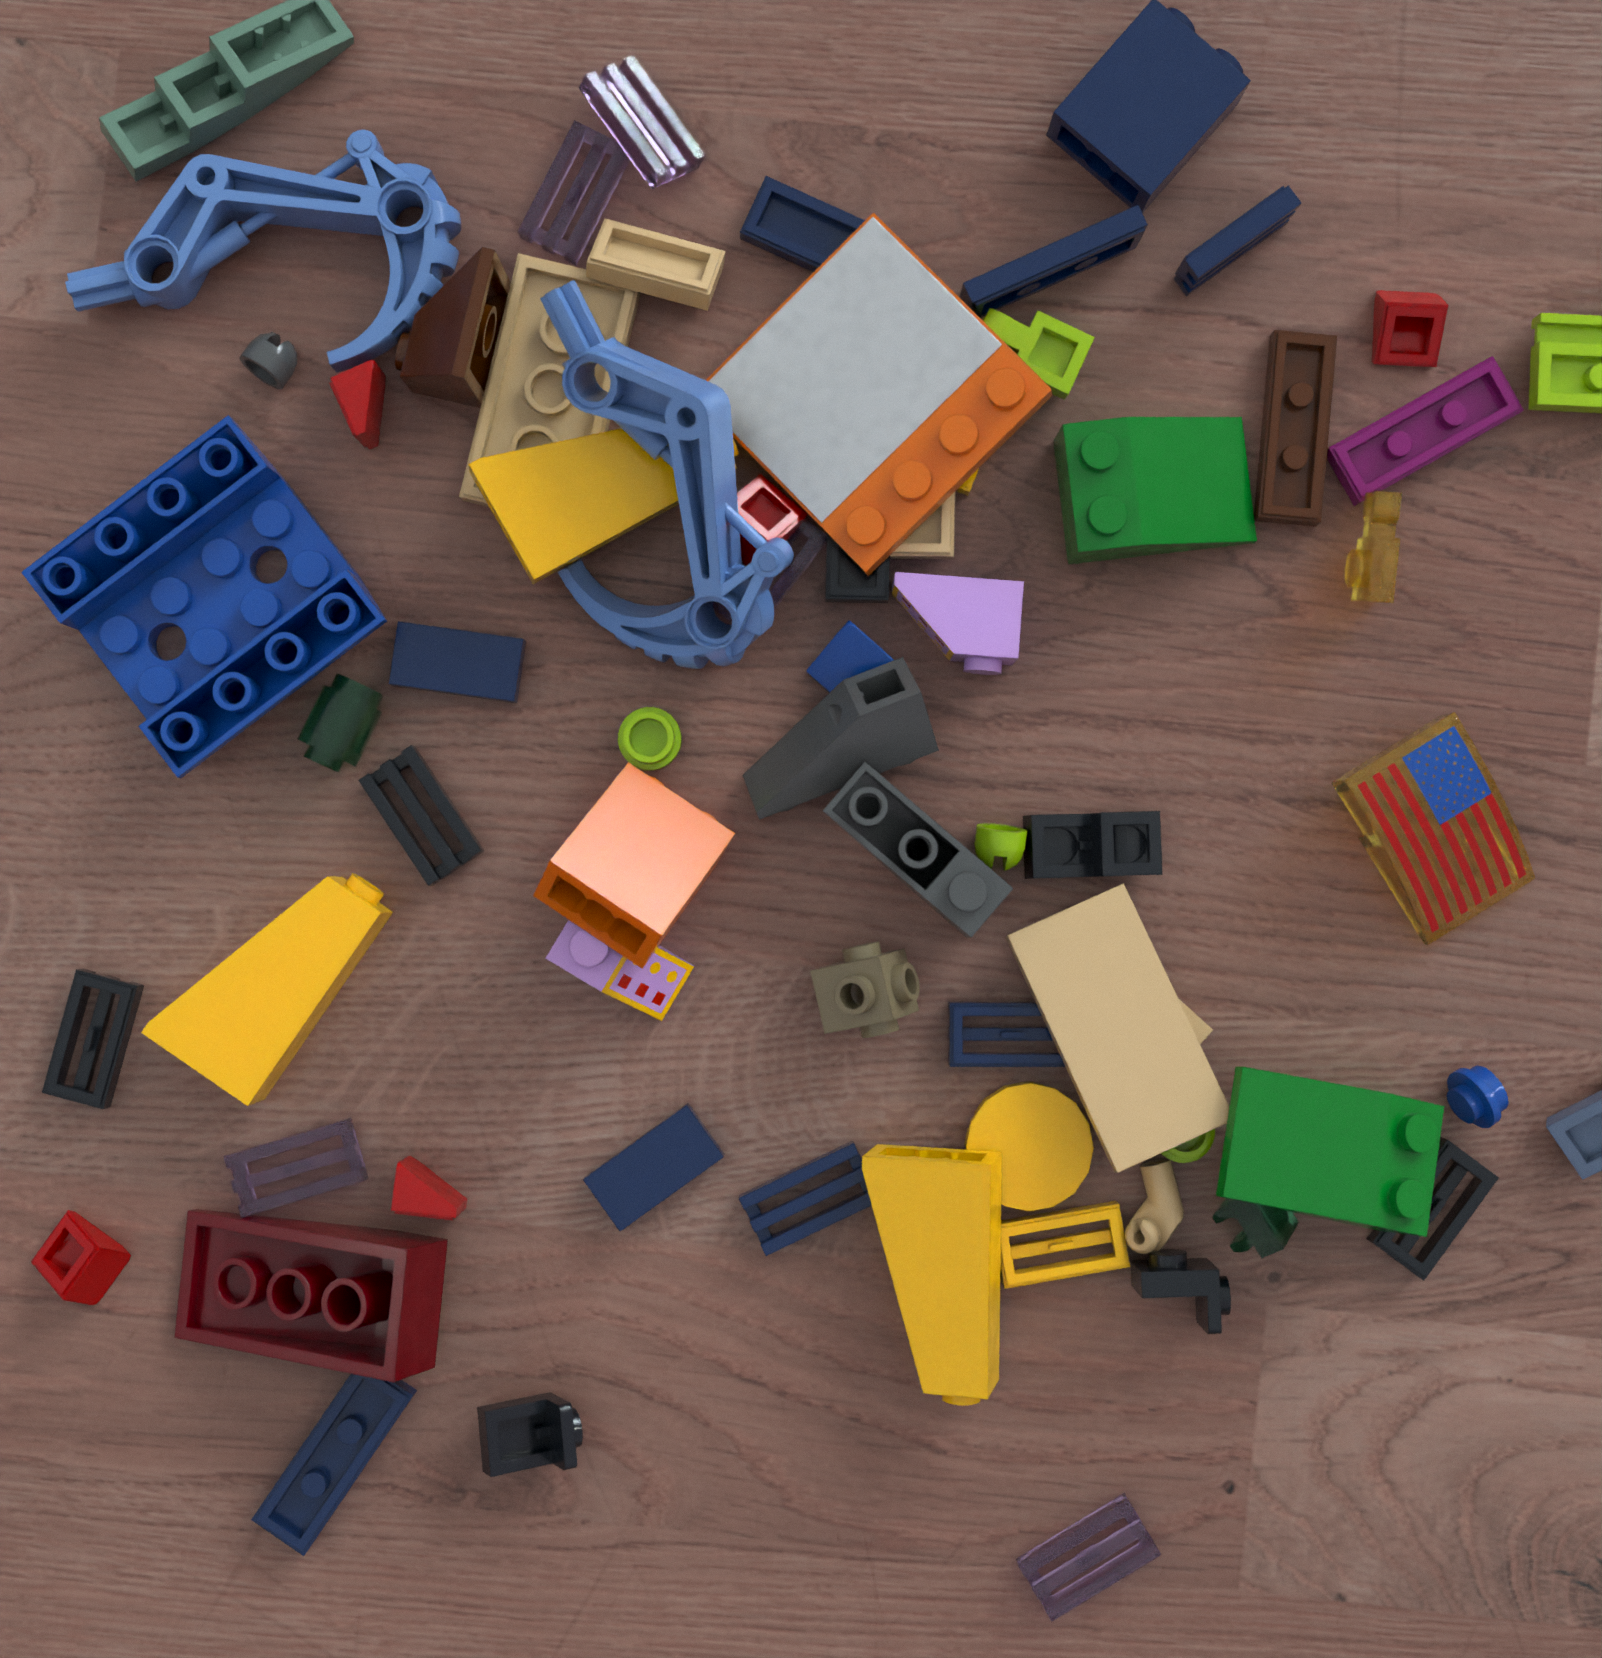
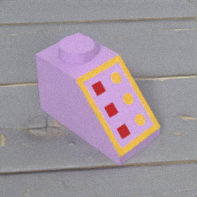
M895 572L892 581V595L949 661L964 662V672L999 675L1002 673V665L1012 666L1018 659L1024 581Z
M570 920L567 921L546 956L547 960L597 990L660 1021H663L695 967L659 945L642 969Z

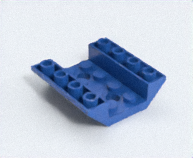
M229 415L21 572L59 623L80 631L146 718V721L138 727L177 778H183L387 622L357 572L288 482ZM268 551H281L287 559V570L284 576L274 583L267 584L261 582L256 572L259 558ZM179 626L186 637L185 649L179 657L166 661L160 657L157 651L156 642L158 636L168 627Z

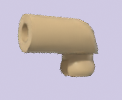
M1169 1159L1154 1160L1140 1165L1147 1198L1131 1218L1125 1230V1240L1128 1246L1139 1254L1159 1251L1168 1242L1184 1216L1174 1169Z

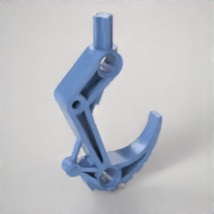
M368 130L353 132L346 141L348 153L316 175L212 154H200L187 163L128 249L125 250L124 261L68 273V281H65L67 292L72 297L74 308L77 311L136 299L142 307L157 305L165 309H179L188 305L196 297L211 268L249 244L250 240L247 236L265 224L384 236L390 264L389 286L386 298L377 317L360 336L340 348L327 352L329 365L338 373L373 360L398 344L403 332L408 333L411 331L415 314L444 286L441 283L442 277L451 276L455 272L459 251L450 244V240L454 239L461 231L460 213L456 208L449 205L430 169L412 163L394 164L384 156V151L376 136ZM356 164L364 172L367 184L361 185L334 178ZM409 207H420L423 209L421 219L416 224L409 227L396 225L397 217L404 209ZM239 221H245L241 225L237 223ZM173 262L171 275L163 282L152 283L154 270L160 264Z
M575 280L553 289L540 298L570 356V359L562 364L564 367L562 386L565 396L579 410L613 420L654 460L661 457L673 468L695 595L670 605L648 606L633 603L616 596L600 585L586 569L581 559L558 571V574L575 600L593 620L614 634L615 638L634 650L638 647L644 649L645 655L664 663L672 656L677 666L691 669L703 668L708 660L722 667L737 663L743 657L745 649L772 627L774 605L769 588L774 576L791 565L794 553L790 544L782 538H772L767 542L738 514L732 416L729 398L724 390L717 385L626 347L618 342L615 337L605 340ZM597 363L603 366L609 374L611 381L609 392L603 390L596 381L595 366ZM740 534L757 549L752 556V562L747 566L742 565ZM713 601L719 602L727 608L732 618V625L725 624L718 619L713 609Z

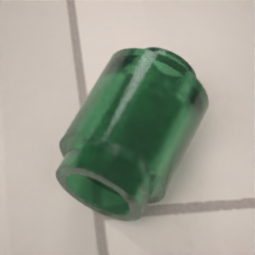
M336 673L330 687L323 685L297 738L309 745L304 757L338 773L344 761L356 767L382 715V712L377 710L383 695Z

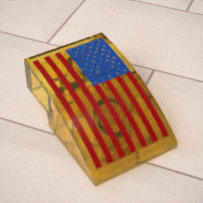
M1455 712L1438 716L1331 782L1363 835L1358 837L1425 945L1431 944L1536 879L1528 854L1508 807L1476 746Z

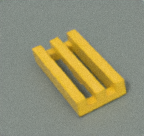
M1116 1200L1001 1220L1000 1274L1004 1289L1130 1267L1120 1205ZM1107 1219L1109 1227L1011 1245L1009 1242L1010 1236ZM1112 1242L1113 1253L1014 1270L1013 1259Z

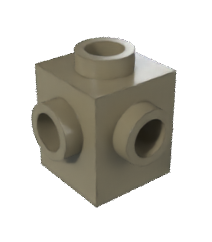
M879 941L842 949L844 961L810 971L824 1034L858 1027L860 1028L862 1038L888 1034L899 1030L897 1019L919 1011L917 1004L920 991L919 979L915 968L907 960L905 948L882 953Z

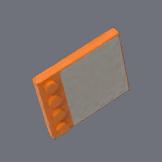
M874 212L706 379V381L722 388L729 398L733 438L868 576L1053 396L1052 389Z

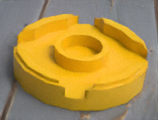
M1030 1081L1005 1085L984 1098L970 1120L964 1142L965 1150L1002 1152L1001 1204L1006 1207L1025 1211L1054 1207L1073 1195L1089 1173L1094 1150L1090 1125L1077 1104L1054 1087Z

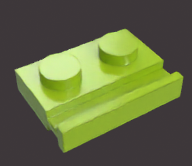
M1540 313L1532 319L1531 329H1535L1534 346L1531 347L1528 410L1602 413V316Z

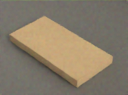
M518 253L459 497L462 501L489 507L469 473V464L479 458L608 431L610 419L579 410L565 396L562 386L564 371L562 364L569 360L570 356L540 298L553 289L575 280L604 339L608 340L615 337L618 342L628 347L641 295L640 292L586 278V269ZM597 363L595 366L596 381L603 390L609 392L611 382L609 374L603 366Z
M1124 883L1005 937L1114 1173H1119L1227 1123L1229 1113L1228 1102Z

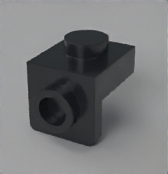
M1160 1249L1159 1251L1148 1253V1260H1131V1284L1141 1298L1195 1297L1197 1323L1207 1334H1221V1315L1230 1314L1231 1294L1227 1277L1219 1276V1269L1207 1258H1187V1251L1180 1249Z
M548 1392L477 1407L482 1469L488 1476L494 1477L548 1464H554L562 1470L577 1468L576 1448L582 1444L583 1431L579 1414L575 1408H572L570 1402Z

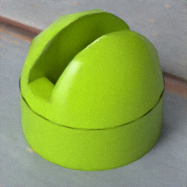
M977 824L974 843L975 854L990 869L993 866L994 856L1003 857V871H1007L1015 867L1023 857L1027 830L1004 824Z

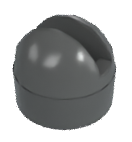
M271 332L260 334L252 340L239 359L261 381L276 389H282L294 373L297 365V352L291 342L285 341L281 343V336Z

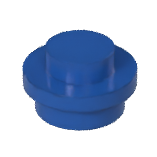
M1476 1065L1471 1069L1459 1068L1448 1076L1447 1085L1449 1091L1447 1092V1100L1458 1118L1465 1123H1473L1481 1128H1490L1500 1121L1501 1112L1508 1107L1509 1101L1502 1083L1490 1070Z

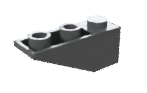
M901 657L842 680L742 775L759 820L778 812L788 811L799 804L842 789L864 762L869 764L878 773H882L898 766L910 764L918 758L939 751L922 693L904 658Z
M866 762L860 766L823 809L826 815L966 938H972L1014 889Z

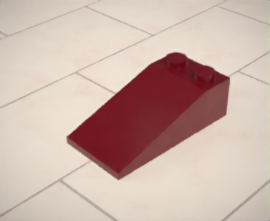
M200 1209L188 1210L174 1338L389 1382H396L435 1368L448 1239L391 1229Z

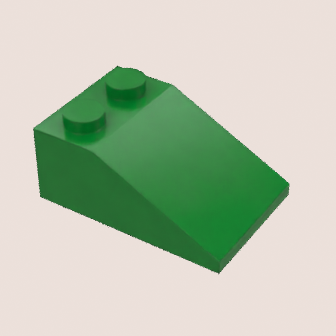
M1120 417L1068 423L1061 426L1053 443L1068 565L1257 542L1242 417Z
M1236 1066L1216 1196L1378 1231L1427 1237L1444 1106L1391 1093Z

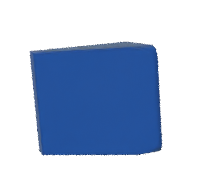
M848 620L806 672L830 693L842 680L894 661V659L854 623Z

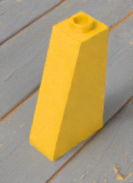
M622 428L482 457L469 464L470 475L532 584L539 582L679 504L673 468L661 457L654 460ZM733 440L735 457L738 455V449Z
M354 873L350 875L348 880L338 876H327L151 1019L141 1033L246 1106L265 1100L393 914V911L380 903L384 893L375 885Z
M876 1144L862 1156V1172L922 1391L924 1394L942 1395V1400L952 1405H974L979 1403L981 1399L988 1400L999 1381L1002 1152Z

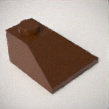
M482 247L415 314L411 332L402 333L397 345L395 366L397 370L401 371L400 378L412 393L481 408L511 284L494 249Z

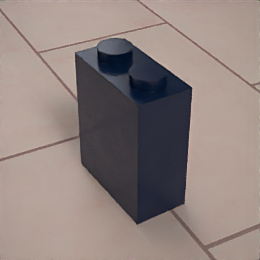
M1151 0L1053 112L1046 136L1130 208L1139 205L1143 213L1238 105L1251 80L1243 74L1242 66L1233 55L1223 49H1214L1197 35L1194 25L1184 13L1172 7L1166 8L1158 0Z

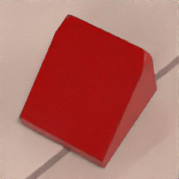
M1376 291L1372 363L1377 365L1436 367L1448 304L1436 293Z
M369 360L331 377L332 382L329 384L352 435L364 447L371 450L379 445L386 377L374 360Z
M761 474L737 493L738 514L767 542L776 537L787 541L808 515ZM740 534L742 562L747 566L752 562V556L757 549Z
M407 1156L397 1163L391 1211H395L394 1214L454 1220L466 1209L467 1198L412 1156Z
M68 1210L34 1256L31 1263L62 1300L95 1305L108 1291L130 1260L131 1255L121 1244L75 1211Z

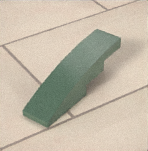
M287 0L209 37V52L155 76L154 92L99 117L101 132L134 180L137 182L191 154L250 119L303 83L354 44L353 34L329 0Z

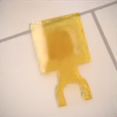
M1384 491L1365 493L1363 537H1358L1357 549L1349 551L1345 566L1346 586L1353 588L1351 601L1394 603L1400 538H1395L1400 515L1402 493Z

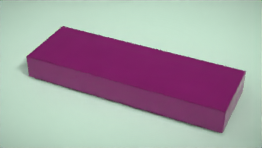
M1491 356L1327 449V460L1352 504L1356 506L1524 411L1496 360Z

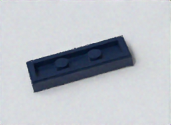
M1136 205L964 282L959 298L981 318L987 314L989 308L999 310L1135 249L1148 224L1139 205Z
M350 1374L251 1520L304 1556L417 1390L403 1380L389 1382Z

